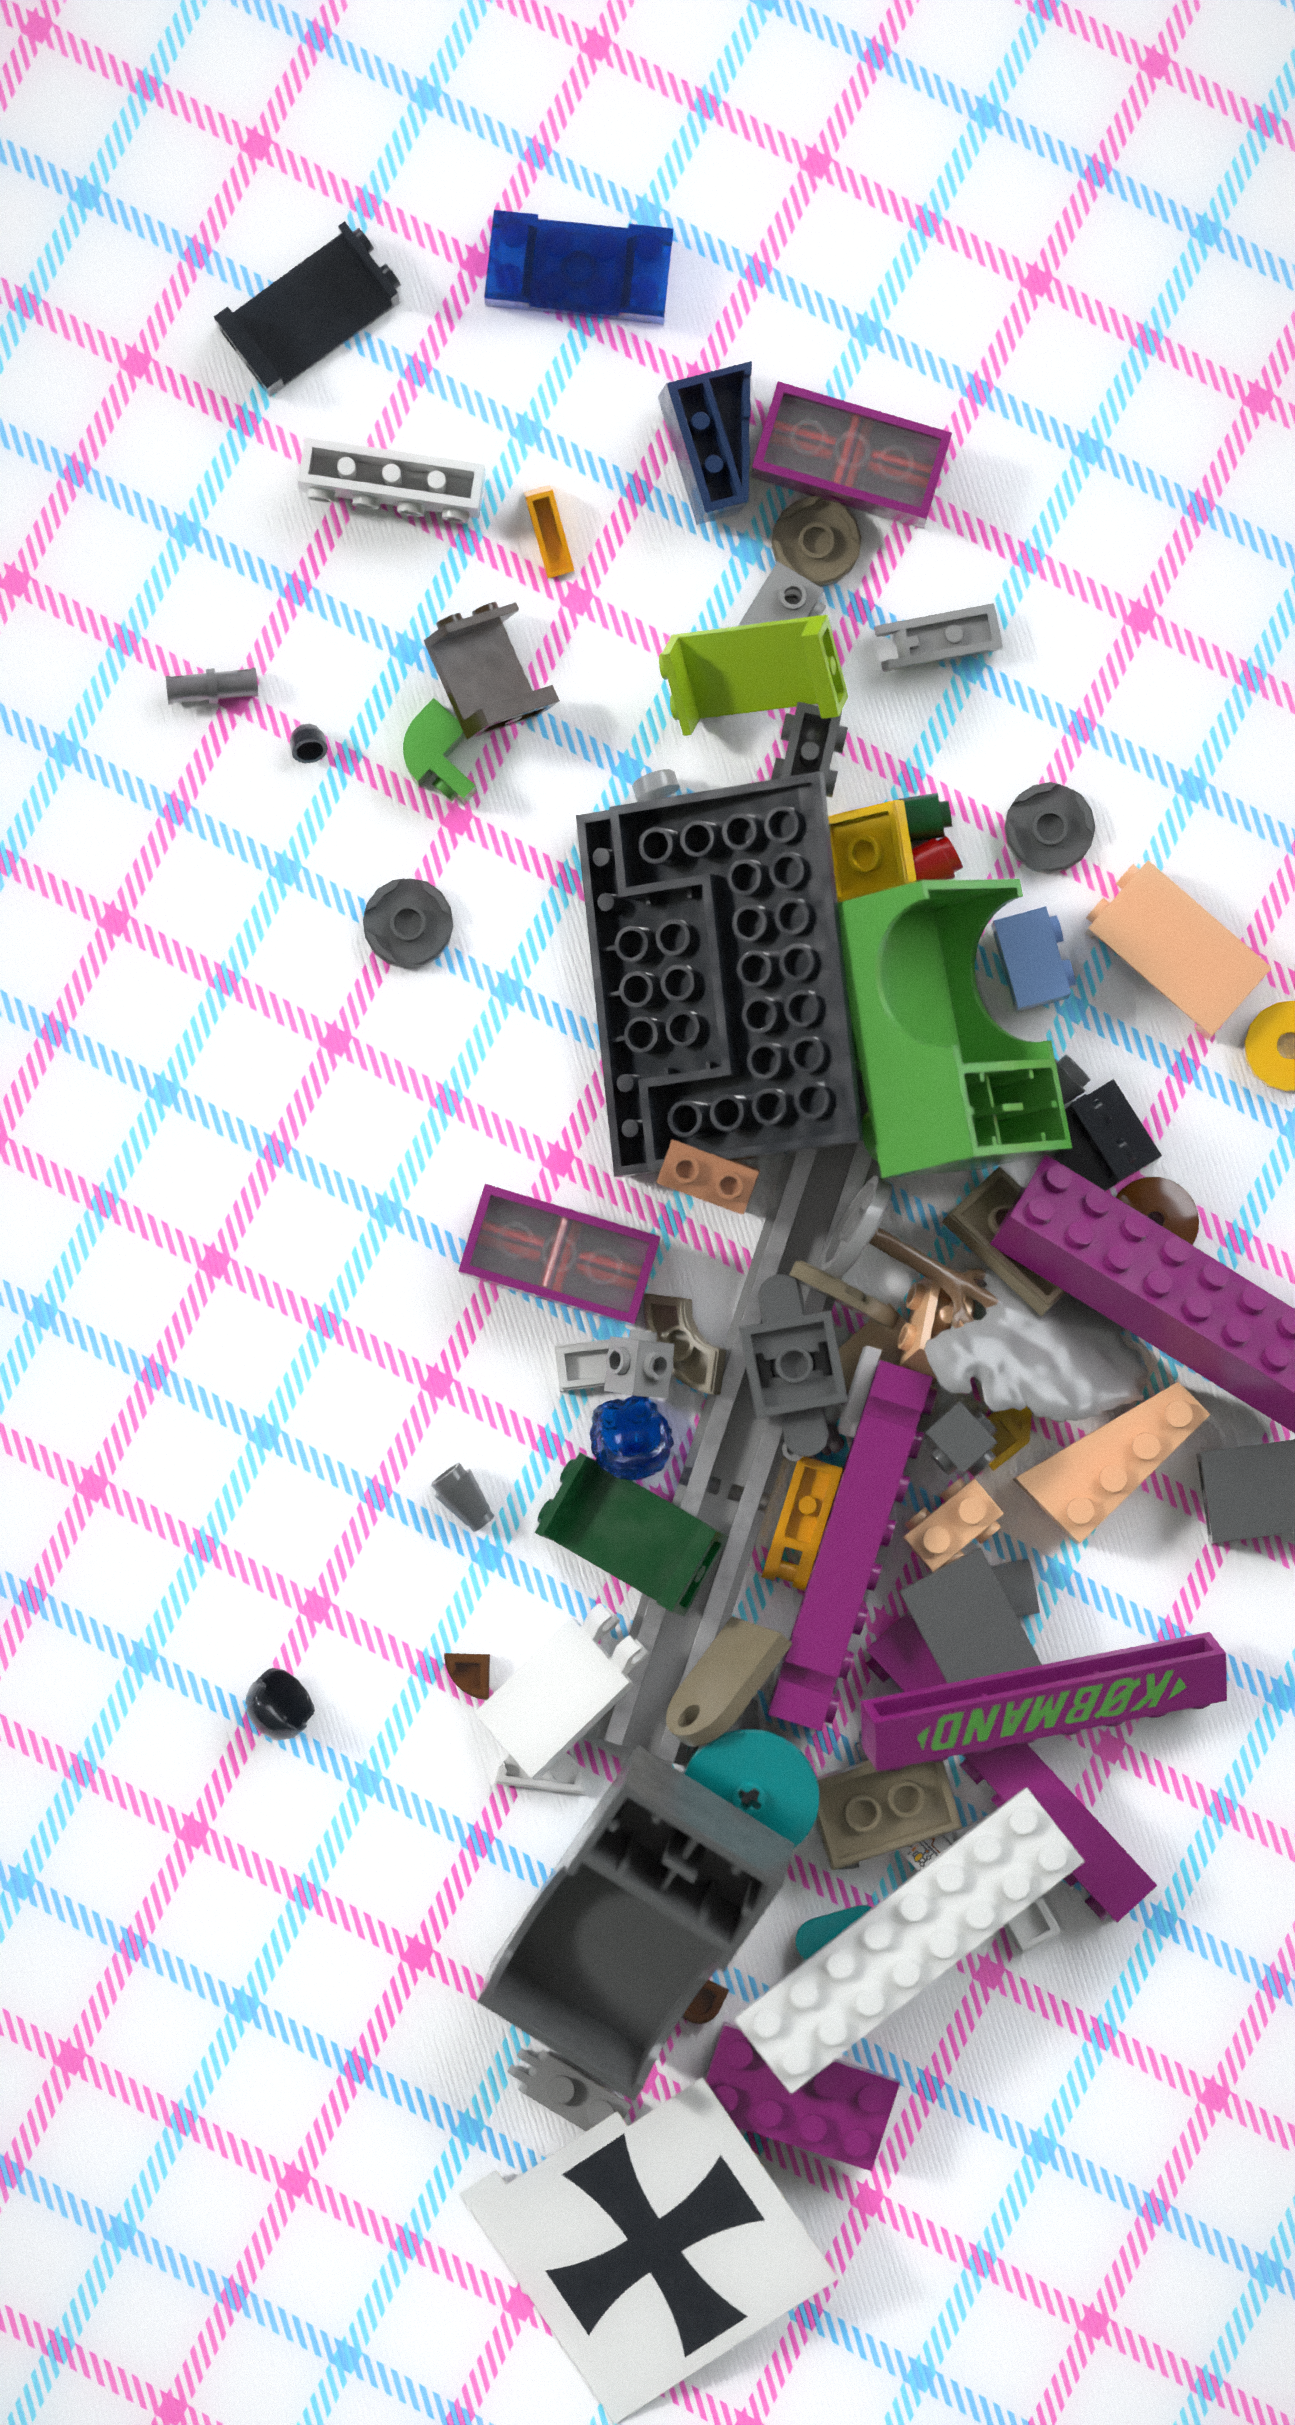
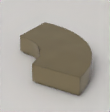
M796 1261L789 1274L802 1285L891 1330L894 1329L900 1317L896 1310L870 1295L865 1297L866 1294L804 1261Z
M645 1293L644 1318L646 1330L657 1332L656 1341L675 1344L671 1374L692 1389L708 1394L721 1395L726 1349L712 1345L700 1334L693 1318L692 1299Z

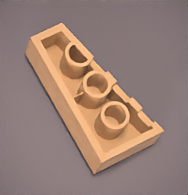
M1177 1382L1012 1480L1075 1544H1080L1211 1414Z

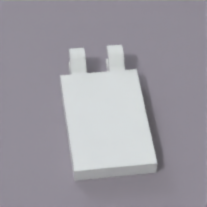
M601 1603L591 1609L583 1624L571 1617L474 1712L529 1777L536 1781L635 1686L627 1674L649 1655V1651L638 1639L634 1641L629 1635L617 1645L611 1657L598 1642L613 1630L621 1620L609 1607L605 1608Z

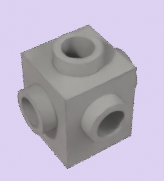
M630 1329L629 1338L610 1336L609 1352L606 1357L607 1368L604 1391L668 1399L675 1344L656 1341L657 1332Z

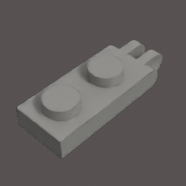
M521 2048L517 2057L531 2065L530 2070L527 2073L513 2064L507 2070V2073L522 2082L518 2088L520 2092L585 2132L616 2111L619 2112L624 2120L632 2107V2104L544 2050H541L536 2057Z

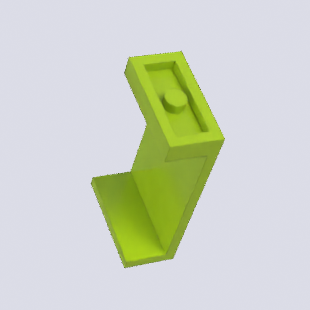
M828 614L673 634L663 652L659 655L661 676L664 680L668 679L672 693L670 696L671 714L674 720H679L683 736L692 735L699 720L703 718L797 707L798 702L811 705L818 704L821 719L839 717L849 697Z

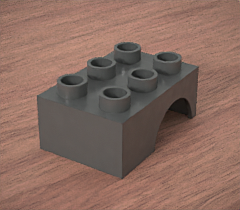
M637 1745L492 1959L476 2002L632 2101H635L643 2090L661 2050L690 2003L717 1969L722 1972L725 1971L784 1886L795 1844Z

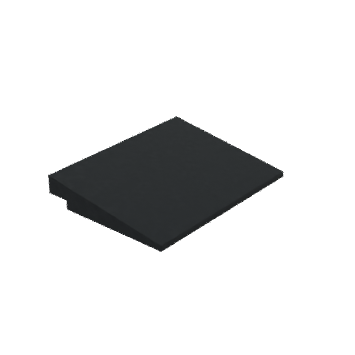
M813 772L611 806L609 810L576 815L614 1177L630 1178L660 1173L672 1139L729 1161L864 1141L824 773Z

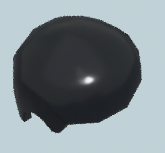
M272 1667L266 1670L251 1684L246 1695V1712L250 1721L260 1733L276 1741L294 1739L307 1727L306 1723L315 1712V1707L308 1691L296 1677L283 1669Z

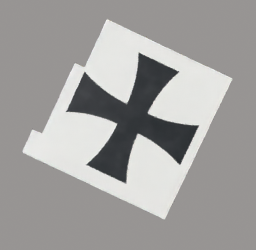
M703 2077L629 2126H627L619 2112L616 2111L508 2184L505 2183L496 2169L460 2193L614 2424H617L839 2279Z

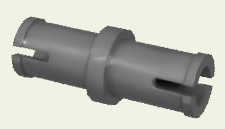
M256 667L215 672V668H206V673L165 676L168 705L209 700V705L218 704V699L259 696Z

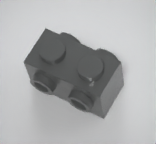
M798 702L795 715L786 713L780 740L788 741L785 759L776 757L771 780L813 772H823L826 797L832 798L838 771L831 770L830 764L833 752L843 753L848 727L840 725L842 711L839 717L821 719L818 706Z
M960 1401L929 1428L924 1435L927 1442L935 1449L930 1457L947 1476L955 1471L962 1478L969 1471L976 1477L996 1457L991 1450L997 1444V1441L992 1437L997 1429L980 1410L972 1415Z

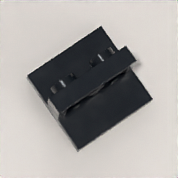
M1114 1079L1088 1095L1081 1096L1065 1108L1072 1148L1051 1153L1056 1161L1104 1191L1109 1190L1162 1156Z

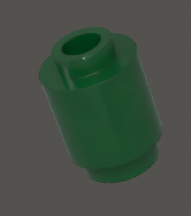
M938 792L895 799L904 800L910 843L930 840L934 837L936 839L944 838V828L953 827L949 800L940 801Z

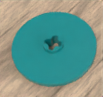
M741 1729L724 1733L715 1740L704 1744L693 1755L685 1769V1775L794 1843V1848L807 1837L815 1823L820 1798L819 1784L815 1771L806 1756L795 1745L774 1733L757 1729ZM754 1788L759 1791L757 1798L759 1803L755 1800H750L747 1804L741 1801V1790L748 1793Z

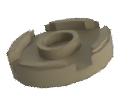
M810 496L796 500L781 512L773 527L771 549L776 563L778 561L816 585L825 587L838 583L852 571L859 558L862 536L856 518L846 506L839 502L834 503L824 500L819 496Z

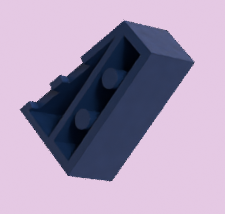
M752 361L666 383L657 396L696 525L739 514L749 502V426L751 417L750 384Z

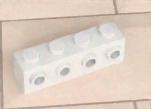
M305 437L298 484L301 492L308 493V499L317 502L333 503L334 498L339 497L352 499L353 506L363 509L377 510L379 509V504L397 506V512L404 515L424 516L425 510L442 513V519L446 521L468 523L469 517L480 519L486 468L485 464Z

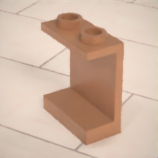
M672 1139L656 1183L743 1215L761 1169L739 1161H729Z

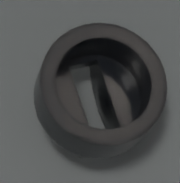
M300 724L293 730L290 736L292 756L300 763H314L321 760L327 754L328 747L325 735L314 724Z

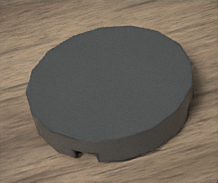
M1047 782L1032 785L1016 797L1007 811L1004 833L1007 847L1018 862L1032 871L1052 874L1067 871L1082 861L1092 846L1096 827L1092 809L1080 793L1067 786Z
M412 878L394 879L378 888L367 902L363 918L365 939L373 953L388 965L403 969L424 967L438 959L449 945L454 928L451 907L443 893L427 881Z

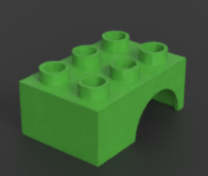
M1020 879L920 880L838 903L856 1069L862 1073L869 1109L862 1119L863 1142L869 1155L879 1162L882 1178L982 1170L1072 1148L1052 1041H1027L1017 1038L1002 1029L987 1012L976 983L975 961L982 933L992 917L1002 907L1015 899L1023 897Z

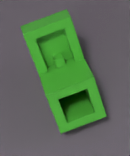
M435 698L420 711L407 728L403 741V756L406 768L411 779L418 787L432 775L436 779L431 785L445 799L452 802L457 797L465 805L477 792L476 785L446 758L466 737L458 719Z

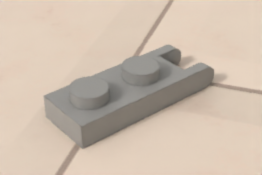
M994 603L891 622L874 627L876 637L894 634L898 658L887 659L881 662L882 672L1003 649Z

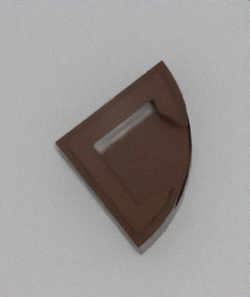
M444 1653L445 1666L453 1682L466 1694L478 1699L487 1700L489 1698L490 1654Z

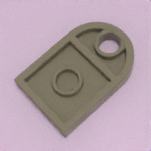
M731 1616L673 1695L666 1713V1724L670 1732L687 1746H701L721 1736L739 1718L792 1646V1643L780 1632Z

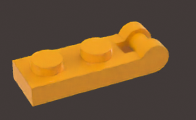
M802 1457L797 1461L761 1578L774 1581L775 1577L792 1582L793 1588L805 1591L843 1468L809 1457ZM785 1547L802 1552L798 1565L781 1560Z

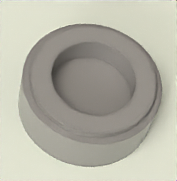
M662 769L641 776L634 781L632 788L637 802L665 798L678 791L680 785L675 771Z

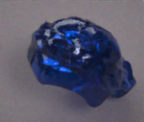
M632 1395L625 1400L615 1399L606 1401L593 1410L591 1417L592 1426L589 1432L592 1442L591 1451L603 1470L619 1479L633 1481L653 1476L664 1469L670 1457L674 1440L671 1436L672 1429L668 1425V1421L659 1413L658 1405L652 1398Z

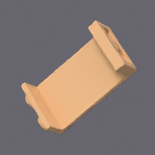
M1149 860L1140 869L1133 863L1116 882V885L1122 889L1111 902H1108L1103 897L1086 916V919L1092 924L1088 927L1085 934L1091 939L1096 936L1194 1021L1197 1024L1194 1029L1205 1039L1209 1040L1272 967Z

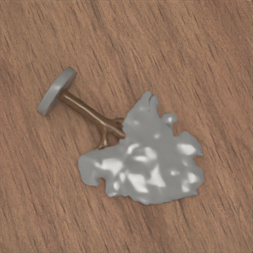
M876 1175L866 1182L846 1209L826 1246L820 1269L835 1278H840L856 1263L868 1244H871L943 1288L953 1302L951 1329L944 1330L935 1338L928 1340L925 1345V1353L939 1385L953 1394L960 1392L970 1394L972 1391L970 1379L975 1377L982 1387L985 1404L990 1410L994 1412L1011 1408L1022 1410L1027 1407L1035 1416L1041 1418L1049 1417L1057 1423H1064L1066 1420H1085L1090 1416L1100 1417L1102 1411L1115 1409L1121 1404L1143 1400L1144 1395L1140 1392V1385L1148 1377L1149 1371L1142 1355L1137 1350L1129 1348L1120 1338L1119 1334L1127 1330L1069 1293H1066L1041 1317L988 1266L985 1270L979 1268L969 1269L966 1272L953 1270L880 1228L879 1225L892 1197L893 1187L890 1183ZM974 1280H983L987 1285L985 1288L980 1287ZM964 1294L980 1302L986 1308L987 1314L982 1320H974L967 1312L963 1301ZM960 1321L964 1324L962 1327H959Z

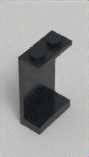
M345 221L337 226L338 236L233 312L227 306L213 316L218 330L269 398L400 303L399 293L396 290L401 286L400 281L386 263L381 267L377 265L369 254L374 250V247L359 227L352 231Z

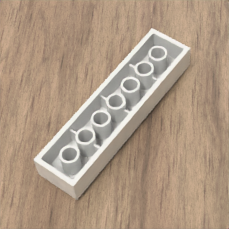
M1024 1788L734 2016L732 2020L787 2091L792 2094L1085 1861L1031 1792Z

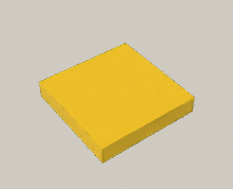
M904 800L888 801L828 816L838 903L917 882Z

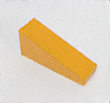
M551 485L523 492L547 578L575 571Z

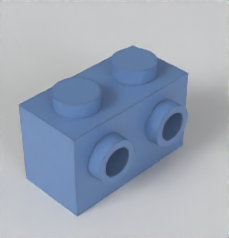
M1047 906L994 920L991 928L1015 1013L1068 999L1071 995L1069 987L1076 985V980L1070 960H1061L1057 943L1063 942L1064 939L1057 915L1049 917Z

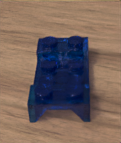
M494 210L484 294L485 306L664 325L674 228L629 224L627 228L540 219L539 214Z

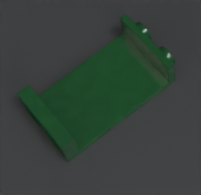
M579 1452L576 1459H571L564 1467L560 1475V1483L562 1484L555 1497L549 1499L541 1508L537 1518V1522L540 1524L535 1533L556 1542L657 1601L656 1604L668 1611L685 1617L729 1536L598 1460Z

